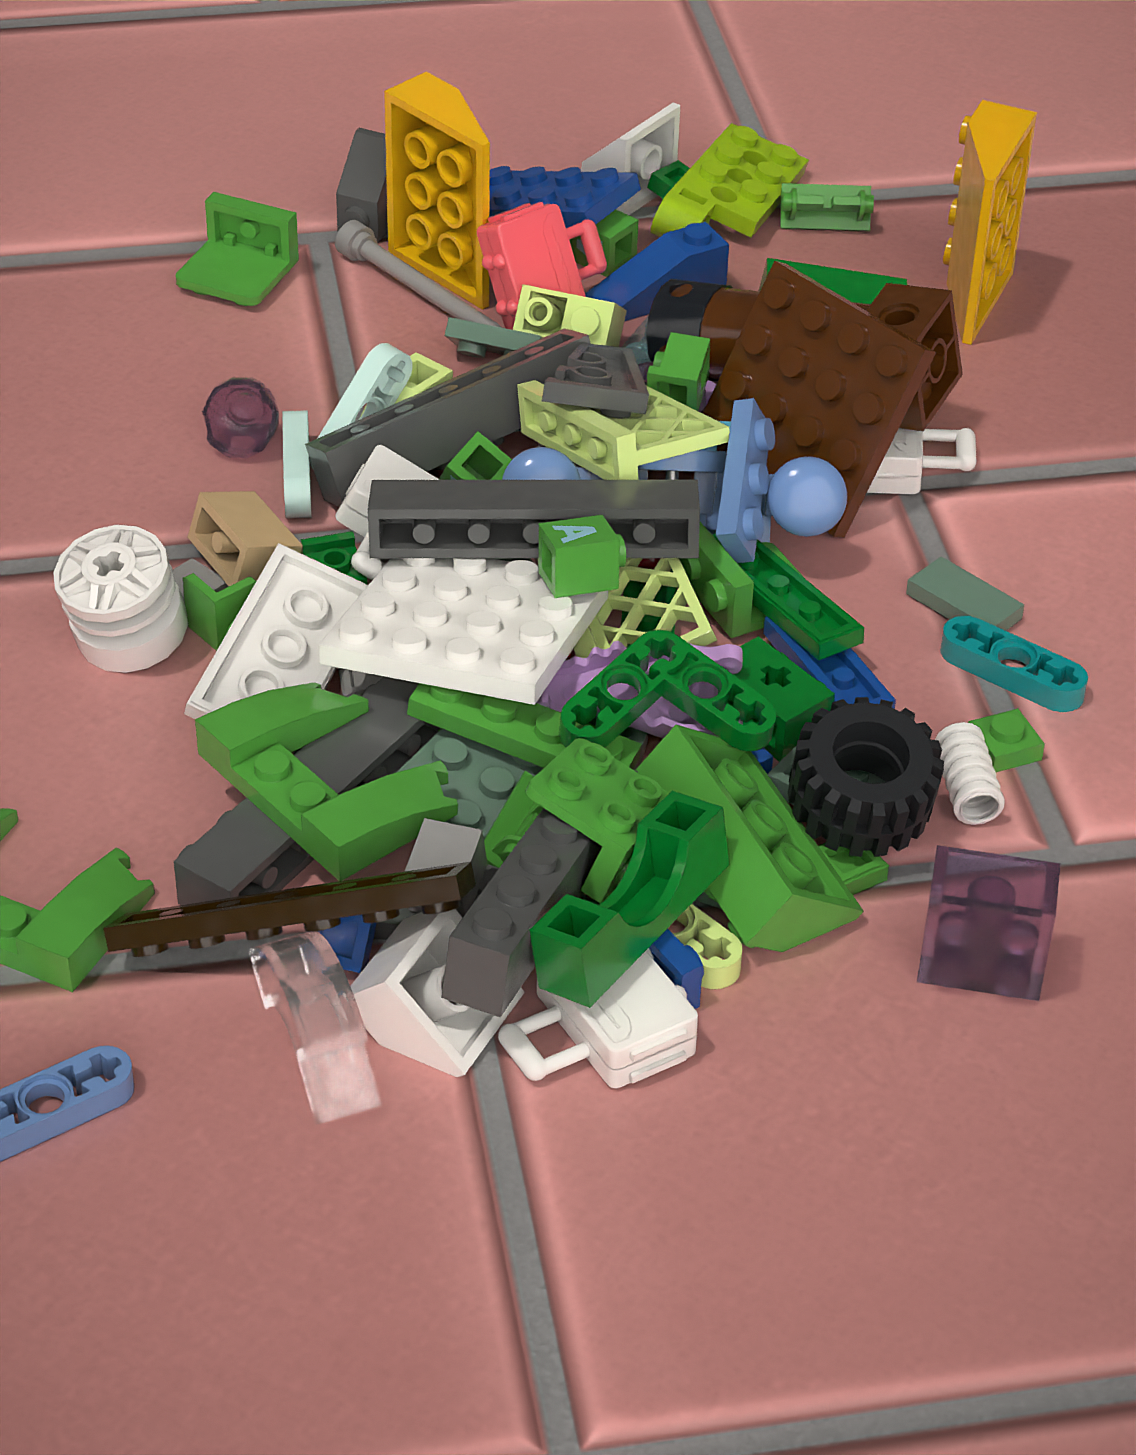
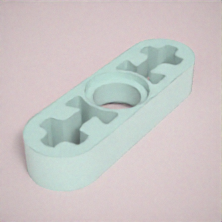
M381 343L375 346L366 356L318 438L355 422L358 412L366 403V409L359 420L394 405L412 373V360L410 356L389 343Z
M308 410L282 411L285 517L312 518L310 462L305 446L306 443H309Z

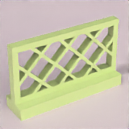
M536 380L517 384L521 433L547 448L560 451L572 462L604 480H639V465L728 443L730 430L729 426L646 386L649 392L646 414L631 413L629 418H614L602 414L598 408L542 402L544 384Z
M626 558L625 566L619 567V589L608 590V599L573 648L576 656L587 658L592 648L608 649L614 641H620L625 647L627 644H632L641 635L647 633L636 631L645 614L662 617L655 630L671 632L677 620L697 623L698 628L680 636L689 644L707 646L717 641L680 559L660 558L655 569L638 567L642 558ZM630 580L646 583L638 598L621 596ZM662 585L678 588L670 604L653 601ZM613 609L629 612L620 628L604 625Z

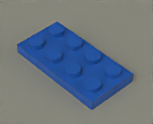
M500 166L490 170L489 218L526 203L533 205L543 202V205L557 204L560 207L566 228L581 223L586 219L592 220L597 224L639 192L641 187L637 173L617 172L616 168H604L596 172H581L579 167H570L560 171H546L544 167H532L524 171L511 170L509 166Z

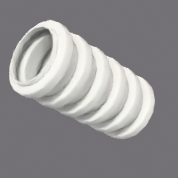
M965 722L954 723L945 727L937 734L935 740H939L942 748L940 757L944 761L942 776L945 779V786L949 792V799L953 805L955 816L961 822L970 825L985 824L994 820L1002 812L1005 799L1000 790L1001 786L996 778V771L992 766V759L988 754L989 750L981 729L972 723Z

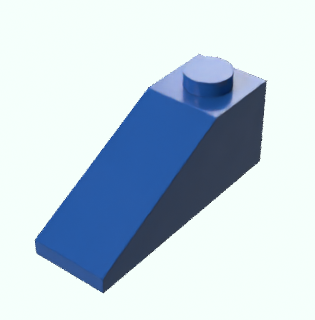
M708 223L689 224L685 228L663 234L586 292L585 296L618 304L627 310L625 321L648 315L653 299L660 287L670 279L727 285L729 244Z

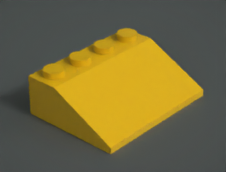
M426 71L384 91L388 252L483 310L489 307V273L482 265L483 254L477 237V228L489 223L490 142L460 90Z
M986 100L980 102L972 116L966 115L960 128L959 144L965 145L964 155L959 158L953 177V184L959 186L958 198L956 197L952 202L948 216V225L954 226L953 238H949L943 255V264L949 265L946 284L948 290H952L955 318L962 343L972 345L1013 275L1037 112Z

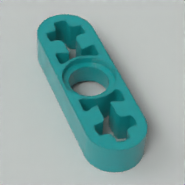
M958 616L945 623L940 652L948 663L1052 711L1070 712L1078 709L1083 704L1088 674L1078 663L976 617ZM1007 659L1023 662L1026 666L1019 668L1010 667L1002 664L1000 661Z

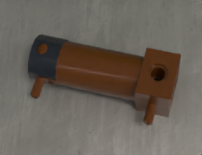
M680 279L668 280L660 287L653 299L648 316L646 340L648 356L651 361L649 366H653L657 351L665 352L671 332L710 338L708 380L712 382L718 381L760 291L736 289L731 285ZM886 283L871 304L852 303L936 352L899 427L901 429L924 431L963 375L952 290ZM649 367L644 372V378L646 381Z

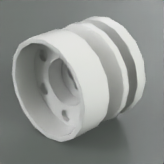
M113 525L98 528L74 540L60 555L53 572L55 591L62 602L64 613L69 618V626L76 644L89 663L105 671L122 673L150 668L168 658L181 644L188 627L186 607L179 586L175 582L174 572L169 564L166 548L156 535L137 526Z

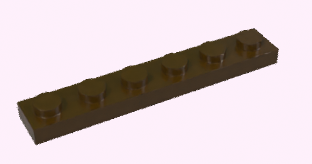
M470 861L126 913L103 929L108 952L131 949L133 957H144L169 949L168 943L188 940L189 948L199 949L220 944L226 940L225 935L245 932L247 940H260L281 934L283 932L282 926L303 923L306 932H314L340 925V918L362 915L364 923L382 922L398 917L400 915L399 909L421 906L423 914L443 913L458 908V900H461L476 886Z

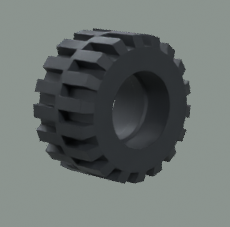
M856 697L854 704H848L842 699L832 702L830 711L820 708L813 714L811 723L806 722L796 745L787 793L788 802L794 804L792 814L798 823L807 822L805 832L814 840L821 836L826 839L825 847L836 852L839 846L850 849V856L862 857L863 851H872L874 857L887 855L890 846L897 851L908 847L911 838L918 839L924 832L926 822H929L943 775L944 761L940 759L942 748L939 740L930 739L933 730L926 722L917 724L914 721L915 713L907 708L898 711L892 708L893 702L881 699L880 704L869 703L868 697ZM860 770L869 772L883 779L885 783L862 782L849 776L844 771Z

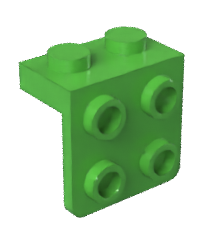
M213 192L205 200L208 241L176 273V285L192 290L197 294L211 295L230 300L238 305H258L299 261L297 213Z
M700 522L699 558H679L698 600L730 638L764 628V621L767 616L752 604L754 582ZM762 542L778 557H780L795 571L802 575L774 544L770 542Z
M581 738L575 739L534 776L526 789V795L532 801L602 846L581 889L582 892L599 903H602L614 891L627 870L635 846L638 823L669 794L655 780L648 776L640 775L611 756L610 752L601 745Z

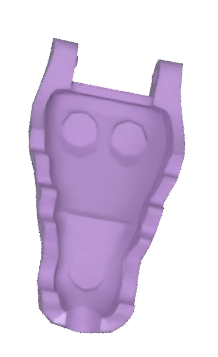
M614 641L608 649L592 648L587 658L574 656L569 660H565L536 703L561 712L568 700L627 648L620 641ZM691 644L730 673L735 674L741 671L743 666V650L741 647L732 644L714 647ZM663 655V656L661 657V658H664V659H666V660H668V661H669V659H670L669 657H667V656H665V655ZM650 656L648 669L645 672L647 675L649 674L650 666L658 659ZM696 682L689 686V690L700 698L707 699L718 695V689L708 682ZM624 683L614 684L607 689L613 697L620 700L633 699L638 695V691L633 686ZM662 696L629 726L660 738H664L675 725L717 736ZM597 707V714H596V717H595V718H597V715H598V713L600 712V709H599L598 707Z

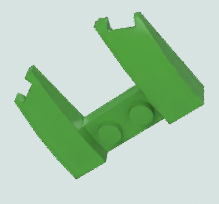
M313 682L268 690L232 702L195 719L198 754L338 881L348 878L416 839L424 818L446 822L458 815L457 799L443 795L441 785L448 784V771L441 760L386 775L339 795L292 754V752L369 712L368 699L353 694L345 697L321 689V684Z
M0 808V841L18 823L17 810ZM116 847L79 874L46 904L41 911L0 895V964L73 992L108 950L103 928L126 913L141 911L155 894L154 884L150 879L137 880L128 870L131 868L130 857Z

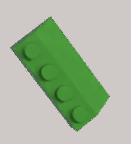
M675 725L637 767L636 770L640 775L652 778L668 793L673 790L723 807L730 865L704 892L720 905L730 920L728 922L730 932L737 936L743 945L749 948L759 947L785 952L856 920L864 912L816 842L805 832L806 828L804 825L796 821L792 814V808L751 751H742L734 748L720 737Z

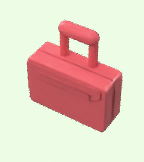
M538 202L530 205V203H526L488 218L489 223L477 228V237L483 254L482 265L488 270L497 300L496 311L501 315L506 329L513 330L523 284L586 297L581 280L601 274L607 268V261L595 222L586 219L581 223L566 228L560 207L557 204L543 205V202ZM577 236L581 238L588 262L587 266L580 269L577 268L569 241Z

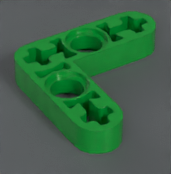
M658 629L641 635L568 700L562 708L559 726V737L565 747L569 746L575 739L581 738L606 748L662 696L732 747L742 751H756L767 746L772 739L776 722V710L766 697L681 637L670 631ZM663 655H665V656L669 657L670 659H669V661H668V660H666V659H664V658H661V657H662ZM651 656L652 658L658 660L650 666L649 674L647 675L645 672L648 669L649 659ZM696 682H708L718 689L719 694L713 698H700L689 690V686ZM624 683L633 686L638 691V695L633 699L620 700L613 697L607 689L614 684ZM732 701L733 706H731L728 702ZM598 707L600 712L597 715L596 728L586 725L596 717ZM752 718L759 721V724L750 722L746 726L739 723V719L744 722H748ZM577 722L583 725L584 727L582 729H579L575 727V724Z

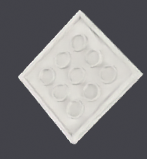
M391 558L319 643V664L535 705L608 599V591L554 598L538 573V566L534 562L527 560L510 562L493 558Z

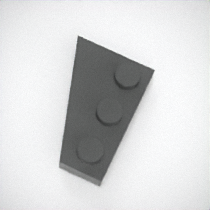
M581 343L568 357L567 366L560 365L556 369L555 378L548 377L545 380L542 402L598 408L606 416L629 418L631 413L646 414L649 392L632 349Z

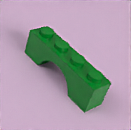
M672 790L638 823L635 846L627 870L618 886L607 899L597 905L565 894L529 930L539 988L591 1008L730 865L723 807Z

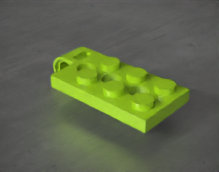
M731 123L666 194L654 216L650 232L661 237L667 232L685 228V226L692 223L706 222L709 224L710 219H713L752 238L781 203V184H796L804 175L809 159L798 155L790 146L775 144L758 136L755 130L747 126H737Z

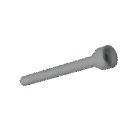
M350 220L338 231L335 247L338 252L350 260L370 261L454 318L501 327L483 313L379 246L373 230L360 221Z

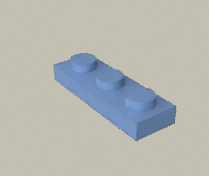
M754 398L734 400L716 537L736 563L754 562L757 540L763 537L762 496L768 493L770 485L766 466L768 450H772L775 445L773 423L770 418H765Z

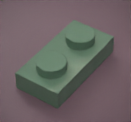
M452 317L448 318L444 335L455 345H458L457 352L476 358H485L486 351L504 356L543 338L536 334Z

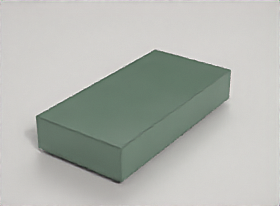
M942 556L909 578L907 582V595L948 619L958 616H972L1006 631L1023 617L1025 604Z

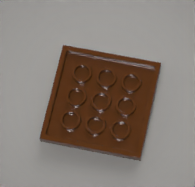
M774 261L703 414L717 421H731L734 400L754 398L765 418L771 419L775 430V445L772 450H768L766 466L769 474H775L785 463L799 457H816L833 465L844 479L847 489V504L841 519L827 533L833 537L845 538L936 352L788 264ZM728 443L717 445V451H726L727 455Z

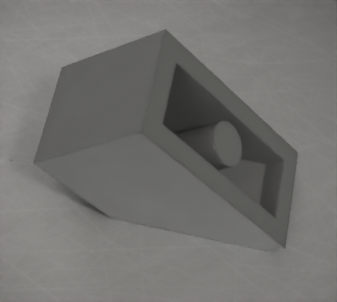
M359 127L355 131L336 192L337 231L346 222L358 220L373 230L377 243L388 233L385 134Z

